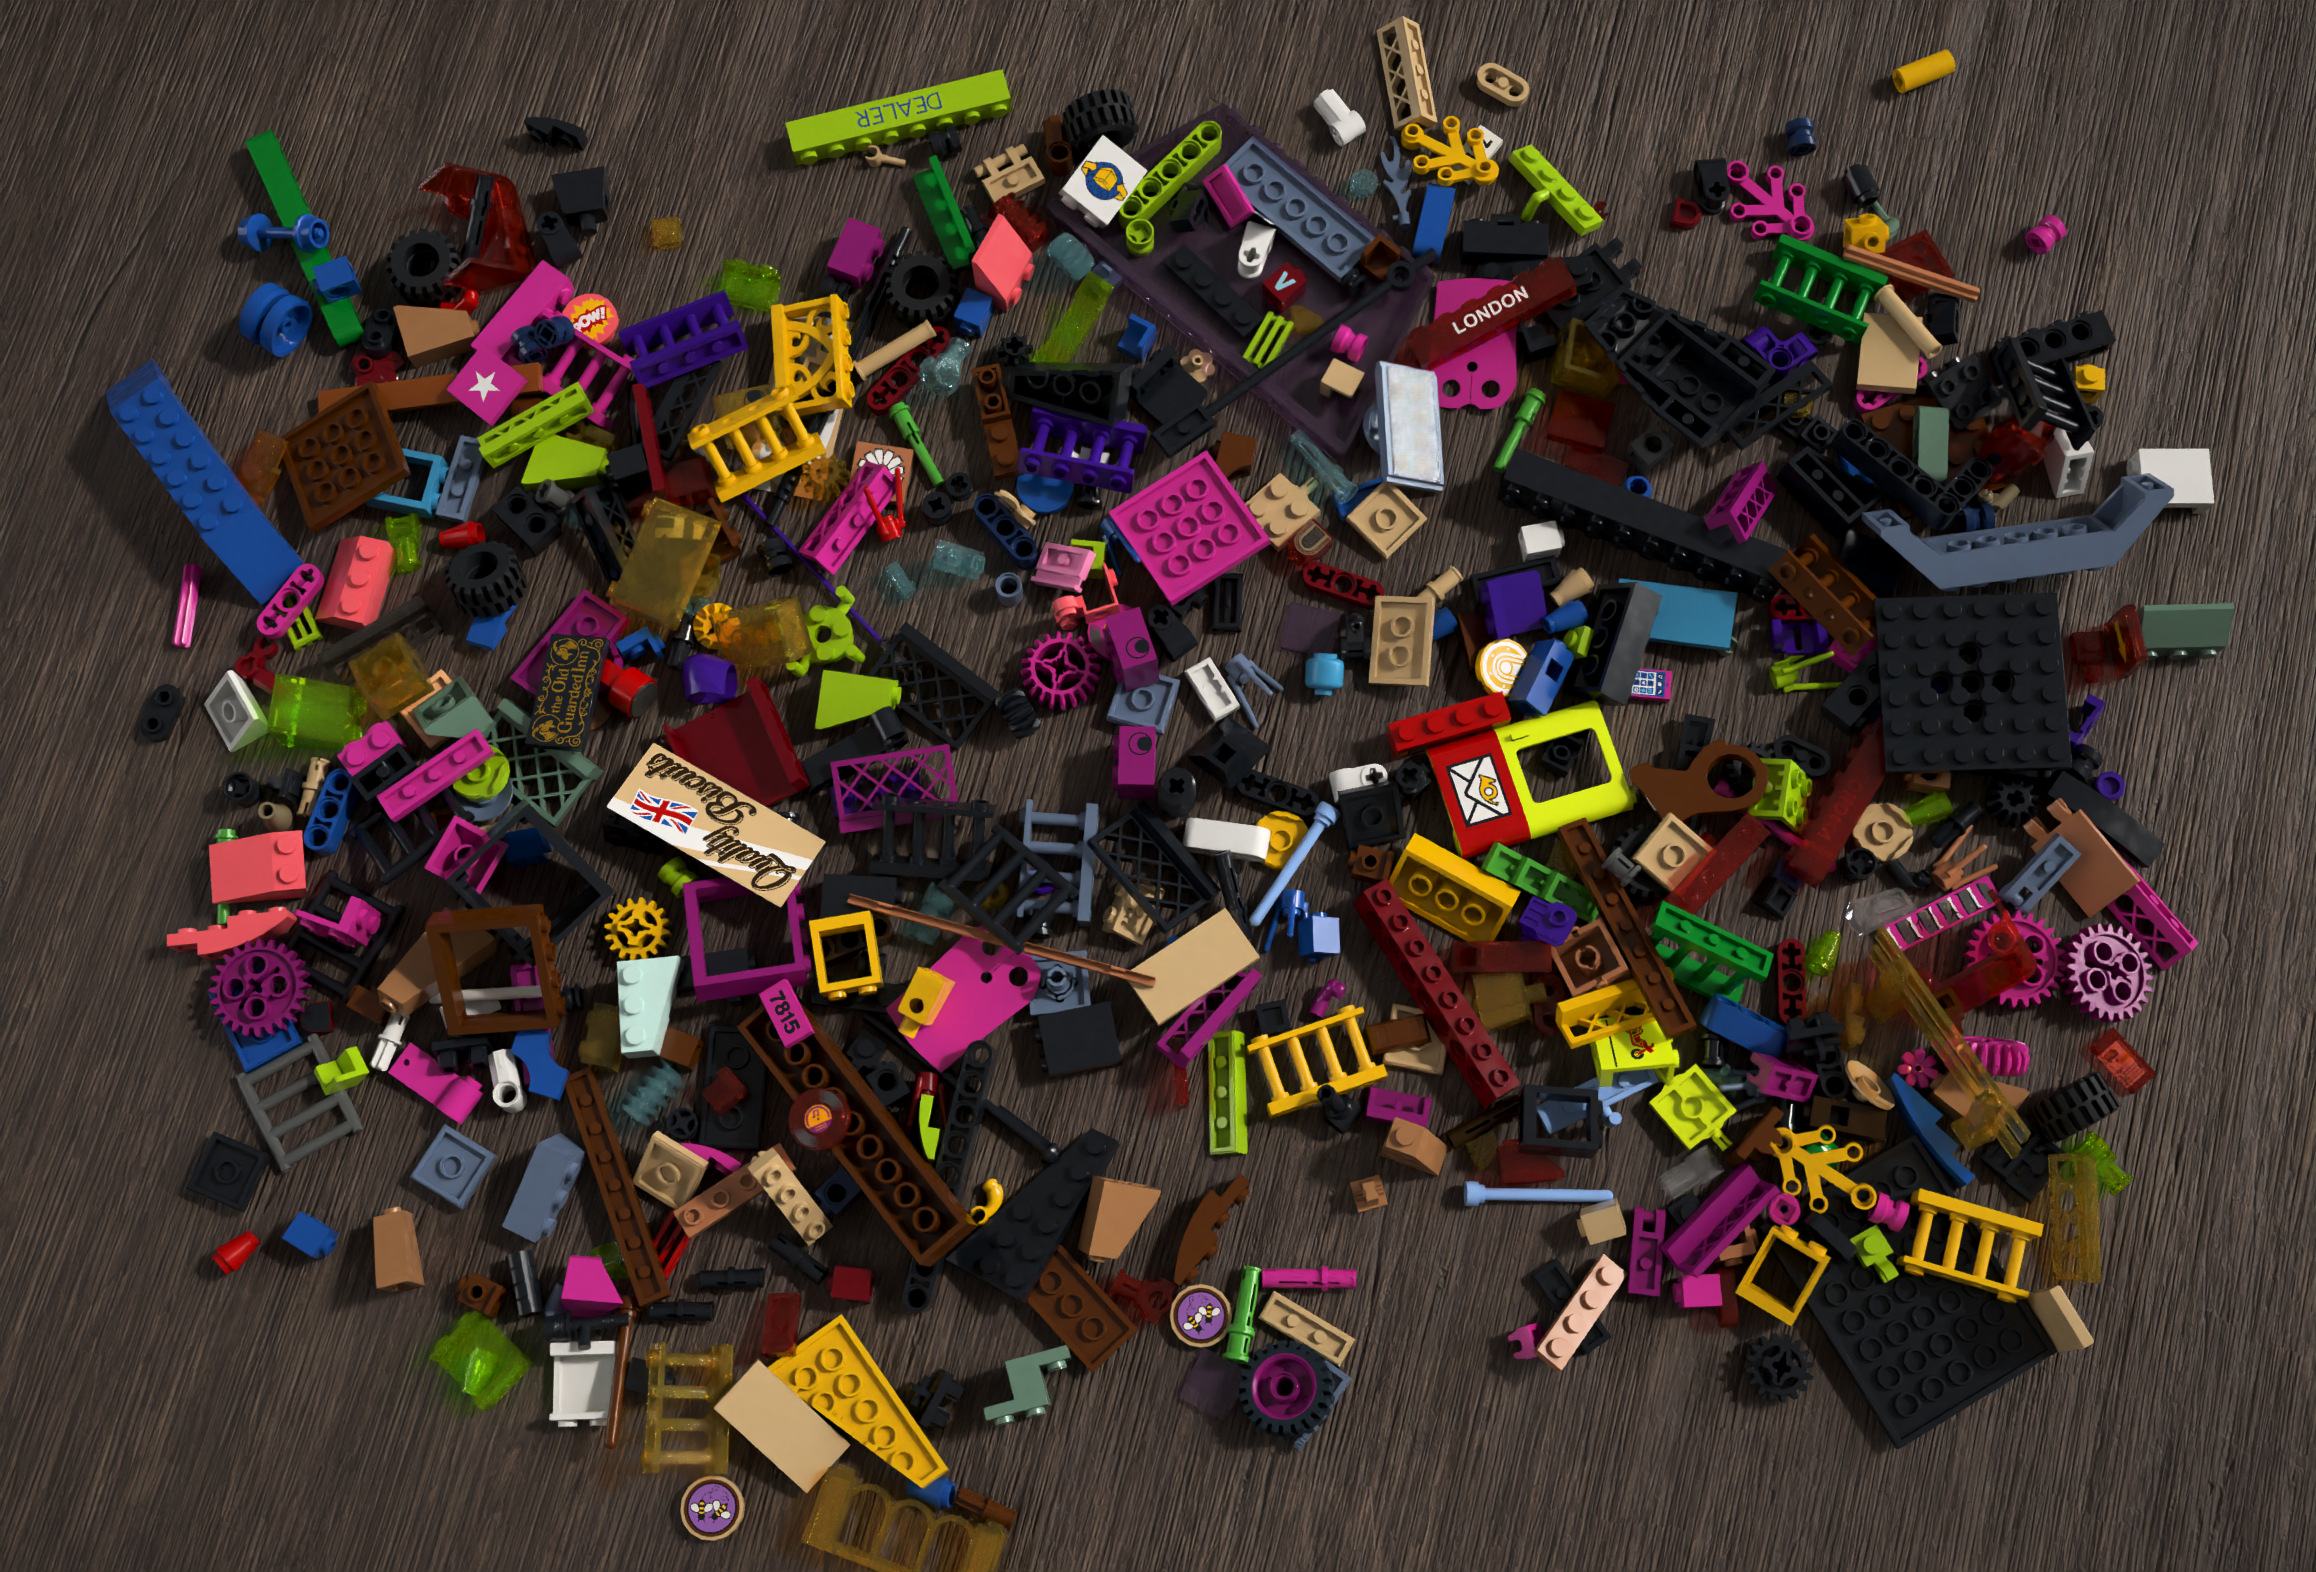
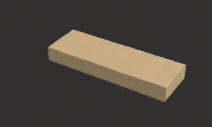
M1276 1291L1272 1293L1258 1318L1298 1343L1309 1346L1321 1357L1338 1367L1341 1366L1355 1341L1351 1336Z

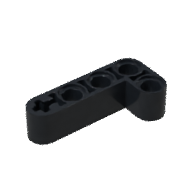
M891 706L874 712L868 719L870 725L800 762L810 786L803 789L807 796L816 795L834 785L830 762L896 752L909 742L907 733ZM860 763L855 765L863 769L867 763ZM850 765L838 767L841 781L858 772Z

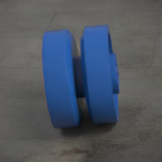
M269 282L255 290L245 303L240 315L239 331L244 338L254 344L261 345L269 353L277 357H284L298 348L306 337L312 322V307L302 298L291 295L285 288L276 283Z

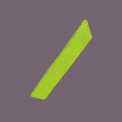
M1236 1030L1217 1032L1208 1042L1210 1155H1243L1248 1152L1245 1034Z

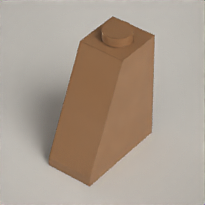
M403 305L393 307L407 356L415 368L472 351L471 343L482 332L477 319L472 320L467 311Z
M1951 1069L1943 1075L1938 1072L1937 1077L1929 1082L1928 1087L1931 1090L1926 1095V1098L1984 1144L1995 1140L2030 1092L2024 1088Z
M1395 1117L1389 1127L1380 1156L1439 1176L1448 1146L1425 1127Z
M1093 1175L1077 1249L1086 1253L1087 1259L1104 1263L1106 1258L1118 1259L1160 1197L1161 1190L1150 1185Z
M401 1207L383 1210V1215L373 1217L377 1289L398 1293L425 1286L412 1213L401 1210Z

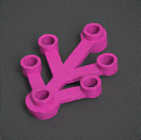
M1732 161L1728 164L1727 176L1729 185L1740 186L1762 204H1733L1729 211V218L1733 222H1742L1745 217H1777L1783 222L1770 224L1762 220L1754 222L1750 235L1755 240H1763L1766 235H1781L1782 233L1802 242L1812 237L1815 227L1812 219L1805 214L1803 197L1806 189L1802 184H1792L1787 192V198L1792 202L1793 206L1792 214L1784 207L1782 186L1784 170L1780 166H1771L1766 173L1765 179L1771 188L1770 196L1747 177L1749 169L1744 162ZM1770 173H1777L1779 178H1773ZM1731 174H1737L1740 178H1734ZM1797 190L1801 195L1795 196L1792 191ZM1734 210H1740L1743 214L1736 215ZM1795 227L1803 228L1804 232L1796 230ZM1755 228H1762L1764 233H1758Z

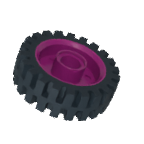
M1281 1340L1276 1345L1271 1342L1265 1345V1350L1258 1349L1255 1352L1257 1356L1254 1359L1249 1358L1248 1362H1246L1248 1367L1242 1370L1241 1376L1243 1379L1239 1381V1389L1241 1391L1239 1397L1245 1413L1257 1427L1277 1438L1278 1436L1283 1439H1290V1437L1300 1438L1303 1437V1433L1310 1434L1314 1432L1316 1425L1320 1427L1324 1423V1416H1329L1331 1412L1330 1405L1334 1404L1335 1400L1333 1391H1335L1333 1375L1326 1362L1309 1346L1290 1340V1343ZM1293 1383L1292 1392L1287 1396H1281L1282 1387L1285 1384Z

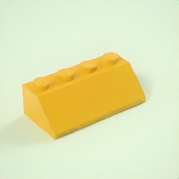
M1417 833L1413 835L1389 878V882L1406 908L1486 952L1490 949L1521 893V890Z

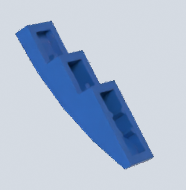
M1894 1073L1887 1077L1884 1083L1891 1091L1895 1100V1107L1911 1134L1917 1135L1936 1166L1958 1188L1968 1185L1975 1175L1951 1155L1959 1145L1936 1125V1122L1943 1115L1899 1075Z

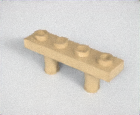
M773 1147L767 1152L760 1151L758 1153L760 1157L754 1156L751 1160V1165L747 1168L807 1245L810 1246L831 1229L833 1225Z

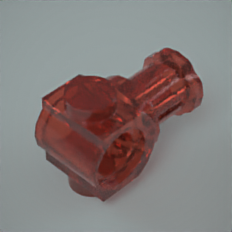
M1121 1268L1110 1294L1113 1296L1118 1294L1133 1301V1307L1143 1311L1142 1319L1158 1325L1162 1316L1171 1309L1172 1294L1176 1285L1161 1277L1158 1278L1157 1282L1147 1278L1142 1282L1127 1275L1126 1270ZM1123 1285H1127L1133 1289H1136L1137 1291H1133ZM1154 1293H1162L1166 1296L1167 1304L1164 1308L1156 1310L1150 1306L1149 1299Z

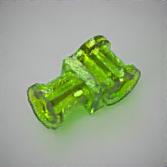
M411 512L410 516L394 519L391 516L386 517L385 524L390 545L397 553L398 562L395 564L396 570L398 572L418 571L422 568V562L418 560L417 548L422 547V529L418 514Z
M2088 1131L2085 1134V1140L2075 1150L2070 1149L2067 1153L2070 1155V1161L2091 1179L2099 1177L2110 1188L2109 1193L2112 1196L2124 1189L2133 1179L2130 1173L2126 1174L2114 1162L2117 1156L2110 1150L2108 1144L2094 1132Z

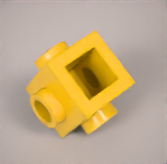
M1862 214L1859 218L1844 219V248L1850 244L1874 253L1885 252V242L1889 241V228L1877 215Z

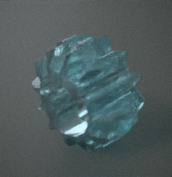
M1064 232L1060 234L1047 248V254L1054 262V265L1072 280H1080L1095 265L1093 256L1088 252V249L1069 233Z

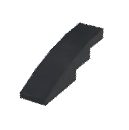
M1684 713L1674 770H1688L1698 753L1710 744L1715 719ZM1698 815L1690 818L1688 827L1693 832H1695Z
M2063 770L2058 772L2044 793L2052 802L2061 798L2073 814L2081 809L2114 849L2124 851L2142 868H2149L2165 845L2147 828L2117 805Z

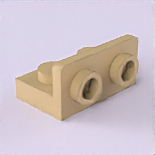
M1118 882L1115 887L1114 894L1116 896L1112 906H1109L1103 915L1104 924L1102 930L1106 933H1115L1136 945H1143L1153 921ZM1140 884L1139 891L1145 897L1154 898L1155 886ZM1160 888V899H1161V900L1163 899V897H1164V895H1165V892H1166V891H1165L1164 889H1162V888Z

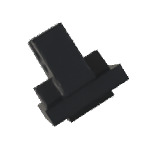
M286 768L284 777L268 776L265 788L279 793V797L300 805L303 794L301 786L302 782H306L307 777L291 768Z

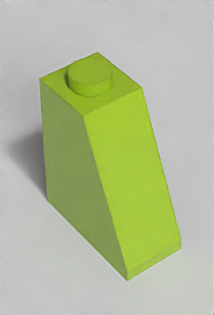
M553 435L535 445L521 484L526 491L530 490L533 494H536L539 485L545 479L553 480L555 486L563 490L603 484L605 477H608L605 466L609 465L606 455L608 452L605 448Z
M823 670L815 729H831L865 719L877 710L887 706H891L895 710V704L898 705L900 703L902 694L901 687H898L899 680Z

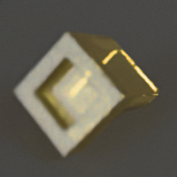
M693 549L681 560V593L708 599L721 587L720 556L718 554Z

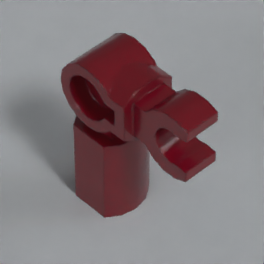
M261 635L254 642V650L236 661L235 671L245 682L253 683L276 699L282 700L290 690V683L264 668L266 660L275 657L279 652V648L275 643H272L268 649L263 650L267 640Z

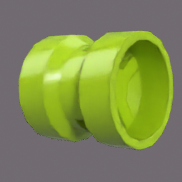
M1145 219L1132 220L1126 228V247L1132 255L1143 257L1152 252L1154 248V228Z
M680 856L668 861L657 875L664 884L671 886V891L677 898L684 897L682 883L700 881V878L694 871H689L686 868V863Z

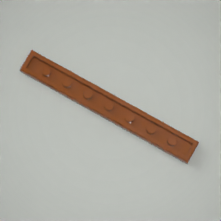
M539 362L510 366L528 380L517 396L544 393L542 365ZM459 373L376 384L388 413L462 403L446 390ZM361 386L317 391L319 412Z

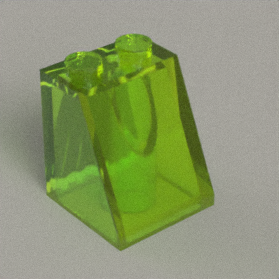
M276 674L266 731L285 747L342 751L348 743L362 738L360 720L361 715H364L366 711V699L356 687Z

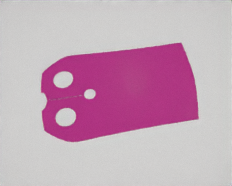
M1465 278L1437 282L1428 371L1435 372V376H1437L1440 407L1460 409L1464 405L1473 404L1479 407V409L1500 408L1513 393L1517 382V297L1513 291L1518 289V282L1488 278ZM1506 294H1511L1515 298V303L1511 307H1505L1501 302L1502 297ZM1509 296L1504 298V302L1507 305L1512 304V299ZM1493 301H1498L1502 306V310L1496 315H1493L1488 306ZM1496 303L1491 305L1495 312L1499 310V306ZM1483 306H1485L1491 317L1487 318L1484 315L1480 314L1482 319L1484 320L1481 322L1480 318L1476 313V310H1480L1481 312L1486 314ZM1468 314H1474L1477 317V324L1473 327H1467L1464 323V317ZM1469 316L1466 319L1467 323L1470 325L1474 324L1475 322L1472 316ZM1455 322L1459 331L1463 330L1464 328H1466V330L1458 334L1452 323ZM1470 362H1475L1478 368L1476 371L1470 372L1467 369V365ZM1448 380H1455L1460 384V392L1455 397H1447L1442 391L1443 384ZM1490 380L1497 382L1500 386L1498 395L1492 398L1484 396L1481 390L1482 385Z
M983 926L975 927L977 929L988 931ZM963 936L930 968L956 982L933 1024H921L914 1039L904 1034L902 1035L922 1057L942 1073L965 1053L971 1042L983 1039L1033 1000L1040 983L1041 970L1029 954L1021 953L1017 955L1009 948L1001 946L1000 951L996 955L990 956L982 950L983 941ZM1015 967L1024 968L1028 973V981L1022 986H1015L1009 980V974ZM982 973H991L992 980L989 983L982 982ZM906 991L886 1008V1011L898 1028L905 1015L897 1010ZM922 1000L918 1003V1010L920 1012L924 1008Z

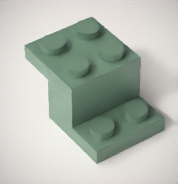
M1064 1345L1005 1361L1014 1400L983 1408L986 1421L994 1422L995 1426L999 1427L1014 1423V1416L1025 1413L1026 1417L1032 1418L1046 1414L1045 1408L1051 1406L1042 1369L1047 1368V1371L1050 1373L1067 1368L1066 1362L1072 1361L1069 1347Z

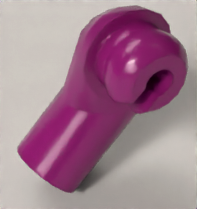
M1338 979L1328 980L1317 993L1308 1013L1315 1018L1322 1019L1332 997L1340 999L1344 996L1346 991L1345 984L1339 983Z

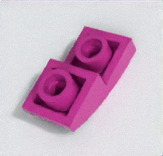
M681 1144L708 1161L709 1164L706 1169H709L715 1160L718 1161L714 1167L726 1176L744 1166L734 1158L716 1149L698 1144Z

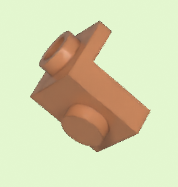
M1748 1225L1739 1234L1741 1243L1728 1246L1714 1260V1263L1724 1262L1725 1267L1742 1264V1257L1756 1254L1755 1247L1759 1246V1241L1755 1229H1750V1225Z

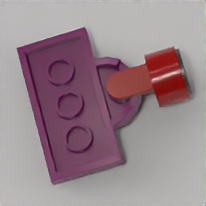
M586 589L581 591L510 677L514 684L536 698L551 634L607 638L610 641L598 693L610 688V704L631 718H636L646 713L658 694L657 681L636 667L623 670V659L614 643L631 623L630 619Z

